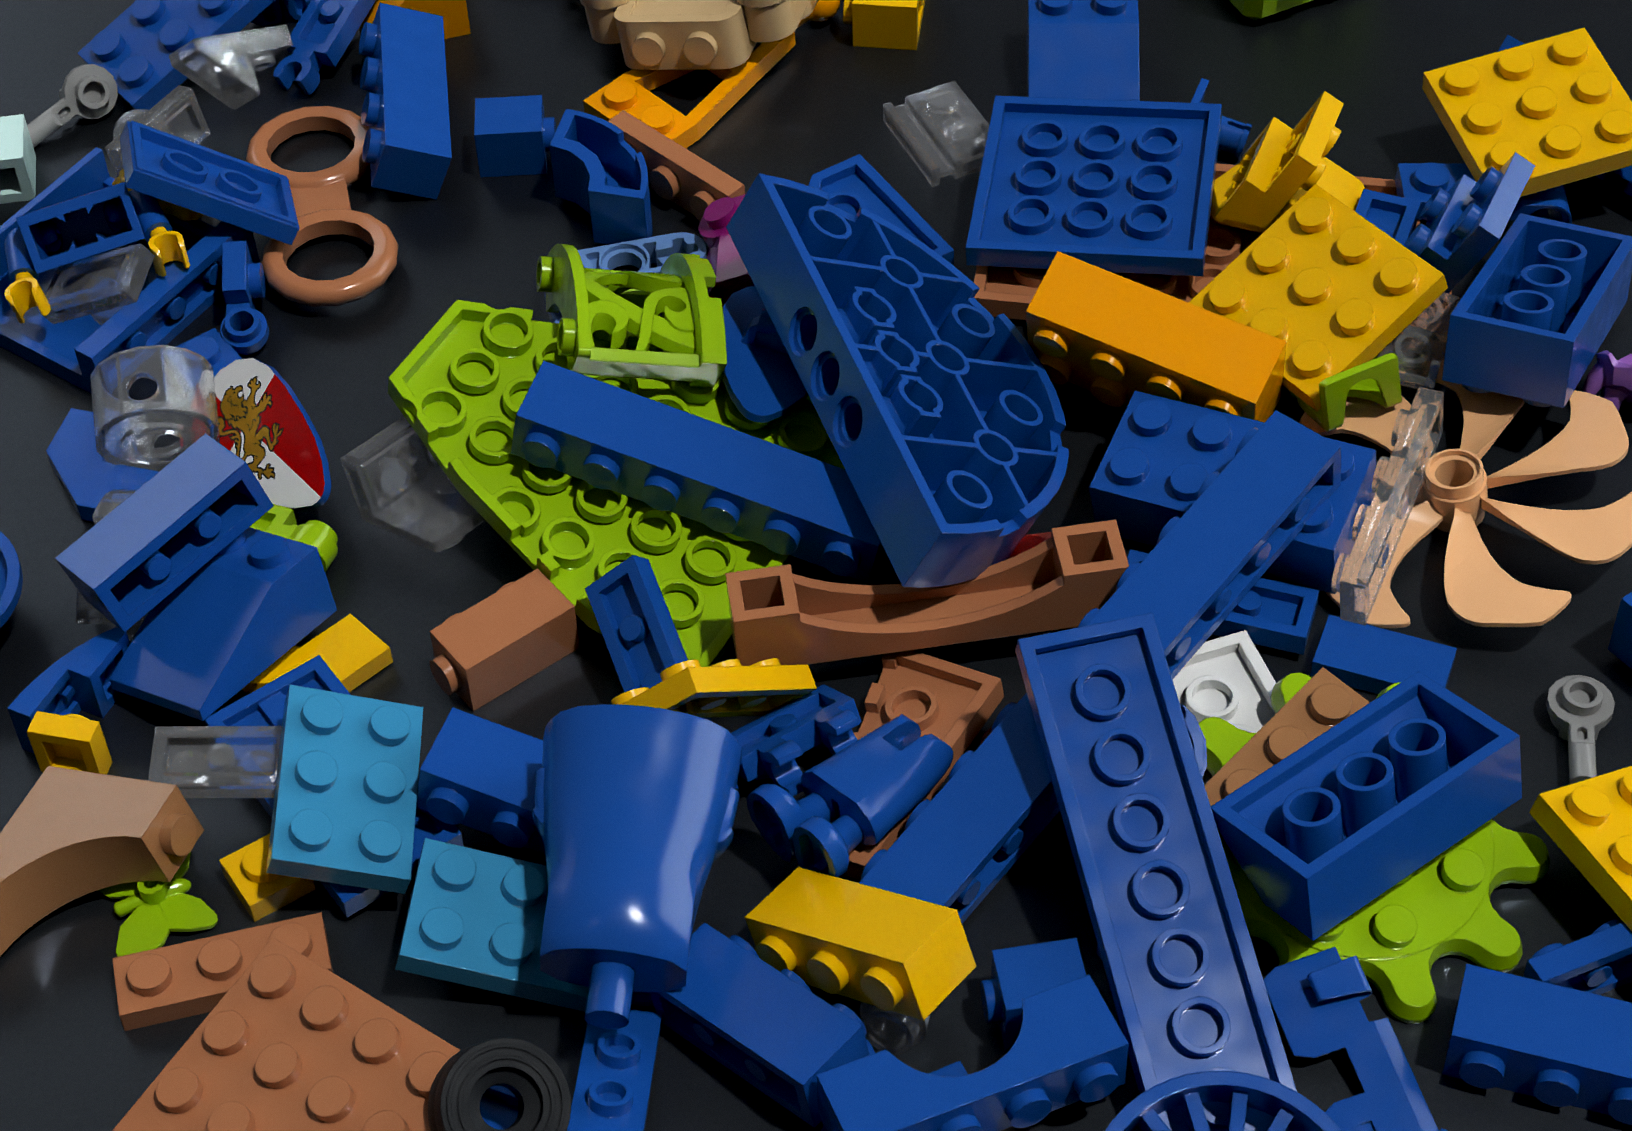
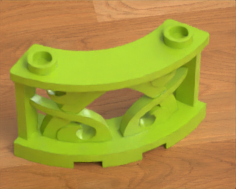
M556 244L552 247L548 256H539L536 270L537 292H546V312H561L562 318L558 327L557 350L558 355L567 356V369L583 375L688 381L690 387L714 388L727 365V351L721 298H711L708 295V287L714 288L716 281L715 272L708 259L700 258V255L674 253L663 264L661 273L583 268L577 249L573 245ZM627 330L639 337L635 350L619 349L626 340ZM594 331H606L612 336L610 348L595 347L592 336ZM652 344L666 352L649 351V346Z

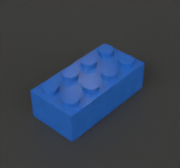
M1520 213L1450 314L1442 380L1461 384L1466 390L1475 393L1495 392L1521 398L1525 403L1536 407L1556 406L1564 408L1627 302L1632 275V236Z
M1134 391L1089 486L1094 521L1100 522L1116 519L1121 538L1155 547L1159 534L1167 522L1175 516L1181 518L1196 501L1198 491L1205 479L1213 472L1221 473L1235 457L1237 447L1244 435L1254 427L1259 429L1265 422ZM1327 438L1341 446V485L1305 523L1304 528L1263 575L1336 594L1377 497V465L1375 449Z

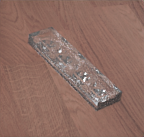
M1419 387L1410 410L1400 409L1397 414L1391 437V444L1395 447L1390 458L1381 456L1378 460L1372 481V493H1375L1370 506L1360 505L1352 530V541L1355 544L1351 554L1341 553L1334 568L1331 587L1332 591L1340 592V619L1366 626L1424 481L1426 463L1434 455L1442 436L1444 392Z

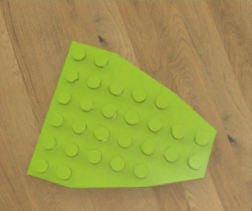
M456 300L388 379L389 396L457 491L533 570L538 568L575 606L576 615L589 628L600 634L602 633L585 588L632 555L649 559L688 660H699L701 667H709L718 663L733 643L725 573L788 565L794 556L777 554L761 544L730 533L714 531L703 523L670 511L656 510L640 500L609 489L593 487L585 480L552 468L535 466L526 459L511 454L516 414L543 360L567 369V356L558 355L557 350L559 324L532 320L533 310L516 307L495 309L485 303ZM627 330L626 340L619 349L635 350L639 337ZM594 331L592 336L595 347L610 348L612 336L606 331ZM652 344L649 346V351L666 352ZM722 374L714 388L690 387L688 381L585 375L845 469L809 395L800 405L784 416L766 423H758L746 419L737 409L729 396Z

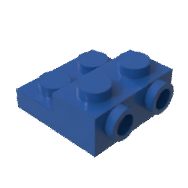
M1515 152L1499 171L1490 166L1477 182L1463 174L1448 192L1439 187L1423 207L1419 217L1425 220L1426 223L1425 225L1421 223L1413 231L1404 246L1445 275L1448 289L1432 303L1435 307L1500 239L1535 167L1534 164Z

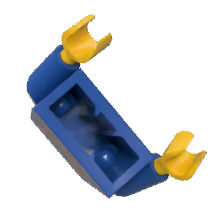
M125 182L16 217L19 227L11 230L5 238L6 262L11 284L5 289L4 295L18 322L22 324L25 323L23 318L25 312L32 307L38 306L43 316H47L50 313L51 306L38 283L39 273L142 239L148 242L154 268L159 276H167L164 264L168 262L180 261L184 264L185 269L190 267V262L183 235L172 231V227L157 199L135 190L128 191Z

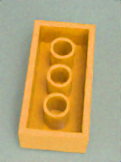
M1057 251L1026 310L1028 344L1042 363L1051 382L1059 385H1065L1069 382L1090 391L1097 400L1108 406H1128L1134 391H1139L1266 422L1273 414L1281 398L1286 341Z

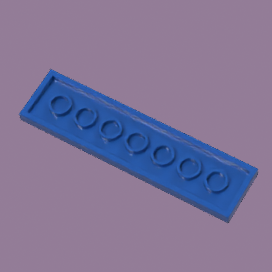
M1152 612L1018 639L1015 648L1016 656L1121 1029L1129 1043L1128 1054L1139 1093L1142 1094L1151 1087L1171 1078L1202 1071L1249 1073L1281 1083L1297 1092ZM1202 1102L1210 1131H1227L1230 1103ZM1181 1106L1158 1114L1170 1131H1189ZM1247 1107L1244 1131H1268L1275 1117ZM1290 1126L1286 1129V1131H1296Z

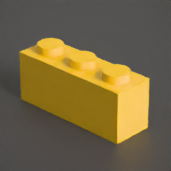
M797 867L744 917L759 958L778 971L789 969L800 976L807 985L822 989L829 994L845 996L874 1005L885 1011H894L923 1021L977 967L957 909Z

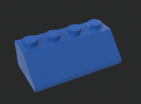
M1418 671L1212 805L1211 809L1217 829L1263 903L1314 941L1522 798L1520 735Z

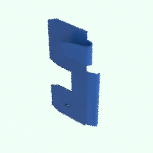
M1332 947L1277 966L1263 979L1270 1002L1294 1056L1317 1058L1343 1048L1346 1049L1364 1092L1334 1102L1325 1112L1342 1131H1439L1389 1018L1370 1022L1367 1019L1360 1001L1369 997L1373 992L1357 956L1341 960L1336 947Z

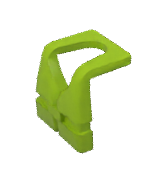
M1388 353L1378 358L1376 356L1368 362L1321 381L1319 384L1321 409L1318 411L1284 387L1291 397L1297 398L1298 405L1327 432L1343 425L1347 397L1371 400L1383 405L1385 408L1402 402L1398 357L1394 353Z

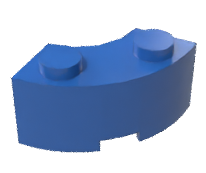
M565 109L549 145L556 197L575 202L590 214L593 241L595 243L609 245L652 237L653 224L648 169L642 152L637 153L624 140V131L612 123L588 113Z

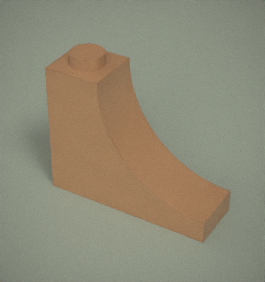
M48 766L0 833V956L15 940L39 920L61 906L88 893L130 882H170L204 831L177 785Z

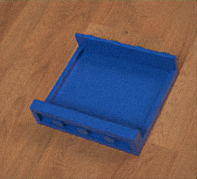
M95 147L0 226V347L105 400L223 295L222 242L246 240L252 262L259 263L260 261L252 231L223 221L214 227L200 219L181 221L175 216L165 214L172 227V231L183 235L190 262L188 269H185L184 264L180 261H171L164 264L167 276H159L156 274L147 241L139 240L39 273L38 283L51 306L50 313L47 316H43L38 306H35L25 312L23 316L25 323H19L4 295L5 289L11 284L6 262L5 238L11 230L19 227L16 220L18 216L112 186L115 179L109 176L103 150Z

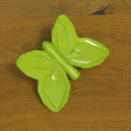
M191 852L170 882L138 881L97 890L112 900L122 899L113 905L114 912L118 917L122 918L131 914L120 926L116 946L118 957L160 948L165 944L170 932L202 931L212 929L217 925V914L201 898L186 894L191 888V882L182 877L188 871Z

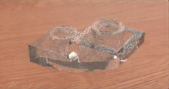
M1443 292L1379 353L1378 357L1388 353H1394L1398 357L1400 385L1429 393L1433 392L1446 348L1450 314L1458 304L1459 296Z

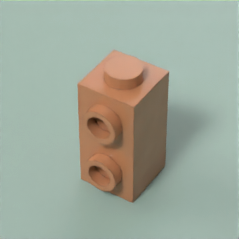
M537 568L515 582L503 585L496 593L465 611L450 616L441 625L430 630L435 659L431 660L429 664L431 672L441 689L448 695L456 692L474 712L580 648L575 606Z

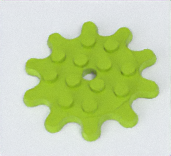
M1292 673L1283 677L1274 685L1270 699L1275 714L1311 679L1309 675ZM1401 682L1394 683L1388 686L1387 688L1383 689L1382 691H1380L1376 698L1380 697L1381 695H1383L1384 693H1386L1387 691H1389ZM1217 717L1205 718L1198 724L1206 739V769L1214 776L1256 733H1248L1238 729L1229 722ZM1491 819L1312 941L1263 903L1219 832L1249 934L1252 937H1258L1266 941L1275 950L1279 959V966L1332 947H1336L1341 960L1357 956L1367 980L1374 984L1380 992L1389 1014L1398 1021L1407 1024L1424 1022L1435 1011L1437 995L1430 970L1439 958L1447 955H1459L1471 960L1479 967L1504 973L1511 971L1518 965L1523 955L1520 936L1517 930L1494 910L1490 902V895L1494 889L1503 884H1535L1544 878L1550 865L1547 846L1542 839L1533 834L1503 828Z

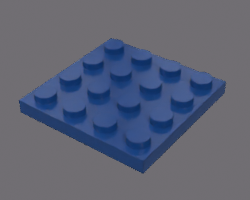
M995 95L965 247L967 265L1048 269L1057 251L1112 273L1203 276L1222 122V104Z

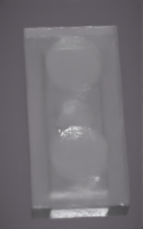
M282 726L155 727L148 781L177 785L184 798H274Z

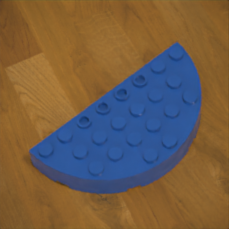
M758 173L726 228L903 587L914 588L955 585L976 579L989 566L1006 560L1012 554L1058 492L1066 474L1069 449L1062 446L1060 436L1066 427V421L1057 392L1045 368L1032 347L1004 313L994 318L974 298L980 288L926 244L898 226L862 207L854 216L842 209L827 204L829 193L788 179Z

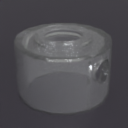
M167 345L138 346L114 353L98 363L91 373L90 381L96 451L107 462L114 465L122 464L161 471L205 433L220 443L213 367L202 355L186 348ZM149 378L157 383V391L150 398L134 400L129 397V390L136 380ZM171 434L180 438L178 442L172 445L154 448L155 441L161 435Z

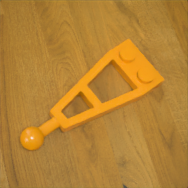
M818 0L813 12L808 17L802 19L797 28L809 20L813 22L830 20L837 13L840 7V0ZM795 32L778 41L762 42L751 53L749 59L740 66L730 69H707L723 81L686 116L650 91L696 69H632L584 99V112L608 121L624 110L687 149L702 138L796 45Z

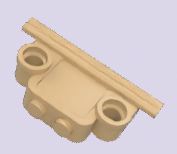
M580 0L585 8L592 39L602 44L621 43L626 66L635 70L730 69L740 66L749 59L757 42L778 41L795 32L800 21L813 12L818 1Z

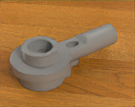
M82 64L73 68L65 77L63 86L59 90L61 100L27 125L33 147H36L76 115L86 119H96L108 114L115 106L118 97L117 84L113 75L105 68L95 64Z
M1570 675L1556 680L1549 688L1546 701L1548 714L1553 725L1558 729V736L1568 741L1570 784L1597 776L1595 740H1597L1601 728H1604L1612 719L1615 706L1612 693L1603 683L1583 675Z

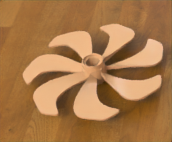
M1444 360L1422 368L1420 370V377L1450 388L1459 397L1464 420L1460 449H1446L1435 453L1421 420L1412 405L1403 396L1401 403L1388 408L1371 400L1347 397L1343 425L1329 432L1325 431L1306 412L1303 414L1299 423L1323 437L1345 433L1373 442L1402 462L1419 478H1410L1377 469V497L1373 506L1411 508L1363 529L1337 593L1325 592L1354 621L1379 628H1405L1410 625L1409 615L1400 607L1390 589L1391 580L1397 566L1405 555L1435 528L1449 532L1444 564V590L1447 605L1457 618L1465 623L1480 627L1542 626L1555 618L1571 602V593L1564 590H1551L1523 584L1504 571L1490 555L1477 529V526L1485 517V511L1526 533L1558 554L1577 563L1591 565L1609 563L1621 557L1632 547V492L1605 507L1587 510L1545 509L1488 498L1489 488L1550 476L1601 470L1612 467L1623 460L1628 453L1629 438L1614 403L1603 397L1574 390L1568 400L1571 415L1570 421L1565 428L1535 452L1489 476L1486 475L1483 469L1481 459L1525 402L1521 398L1495 392H1471L1462 387L1461 384L1443 381Z

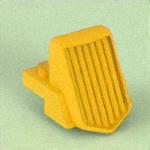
M1324 91L1294 129L1273 117L1243 154L1240 163L1214 181L1211 214L1214 220L1223 225L1263 233L1315 184L1355 211L1363 189H1365L1364 184L1358 178L1325 157L1341 134V130L1335 124L1344 103Z

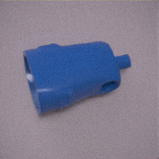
M598 704L577 706L560 711L545 726L542 768L536 772L535 808L532 811L535 827L545 845L548 896L540 950V971L560 981L589 987L585 1020L593 1026L604 1029L626 1027L629 1024L633 992H667L686 986L691 937L701 896L713 862L720 858L733 840L734 832L732 828L740 797L739 792L735 789L742 759V748L728 729L708 719L662 708Z

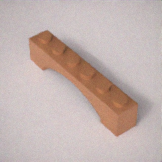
M1115 519L1051 528V538L1012 558L989 566L976 579L955 585L914 588L903 587L902 584L861 585L835 583L793 574L791 564L725 573L736 659L740 660L741 666H750L771 658H778L781 665H809L1078 627L1090 610L1094 608L1101 609L1116 592L1119 579L1129 567V563Z

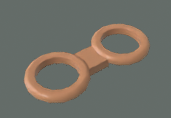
M308 106L284 112L263 124L248 144L246 162L287 176L289 180L299 231L292 245L271 238L264 247L262 265L270 288L291 302L311 307L339 306L362 299L381 287L397 265L399 245L390 228L368 213L351 210L347 187L364 177L370 169V163L363 162L362 160L363 144L369 126L362 125L361 117L350 110L333 106ZM327 130L340 133L354 143V148L344 160L332 167L316 172L290 171L282 169L271 161V154L280 143L294 135L308 131ZM345 234L358 237L373 248V255L365 266L351 275L334 280H311L299 277L287 268V260L296 248L309 240L325 235Z

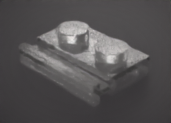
M955 81L906 96L905 104L895 107L891 102L883 104L884 123L932 187L940 184L941 177L950 174L957 179L981 171L989 124Z

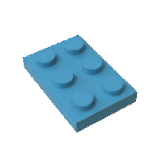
M289 685L284 702L266 873L405 894L411 881L424 707Z
M425 838L395 970L585 1012L589 987L560 981L540 971L541 940L548 896L546 865Z

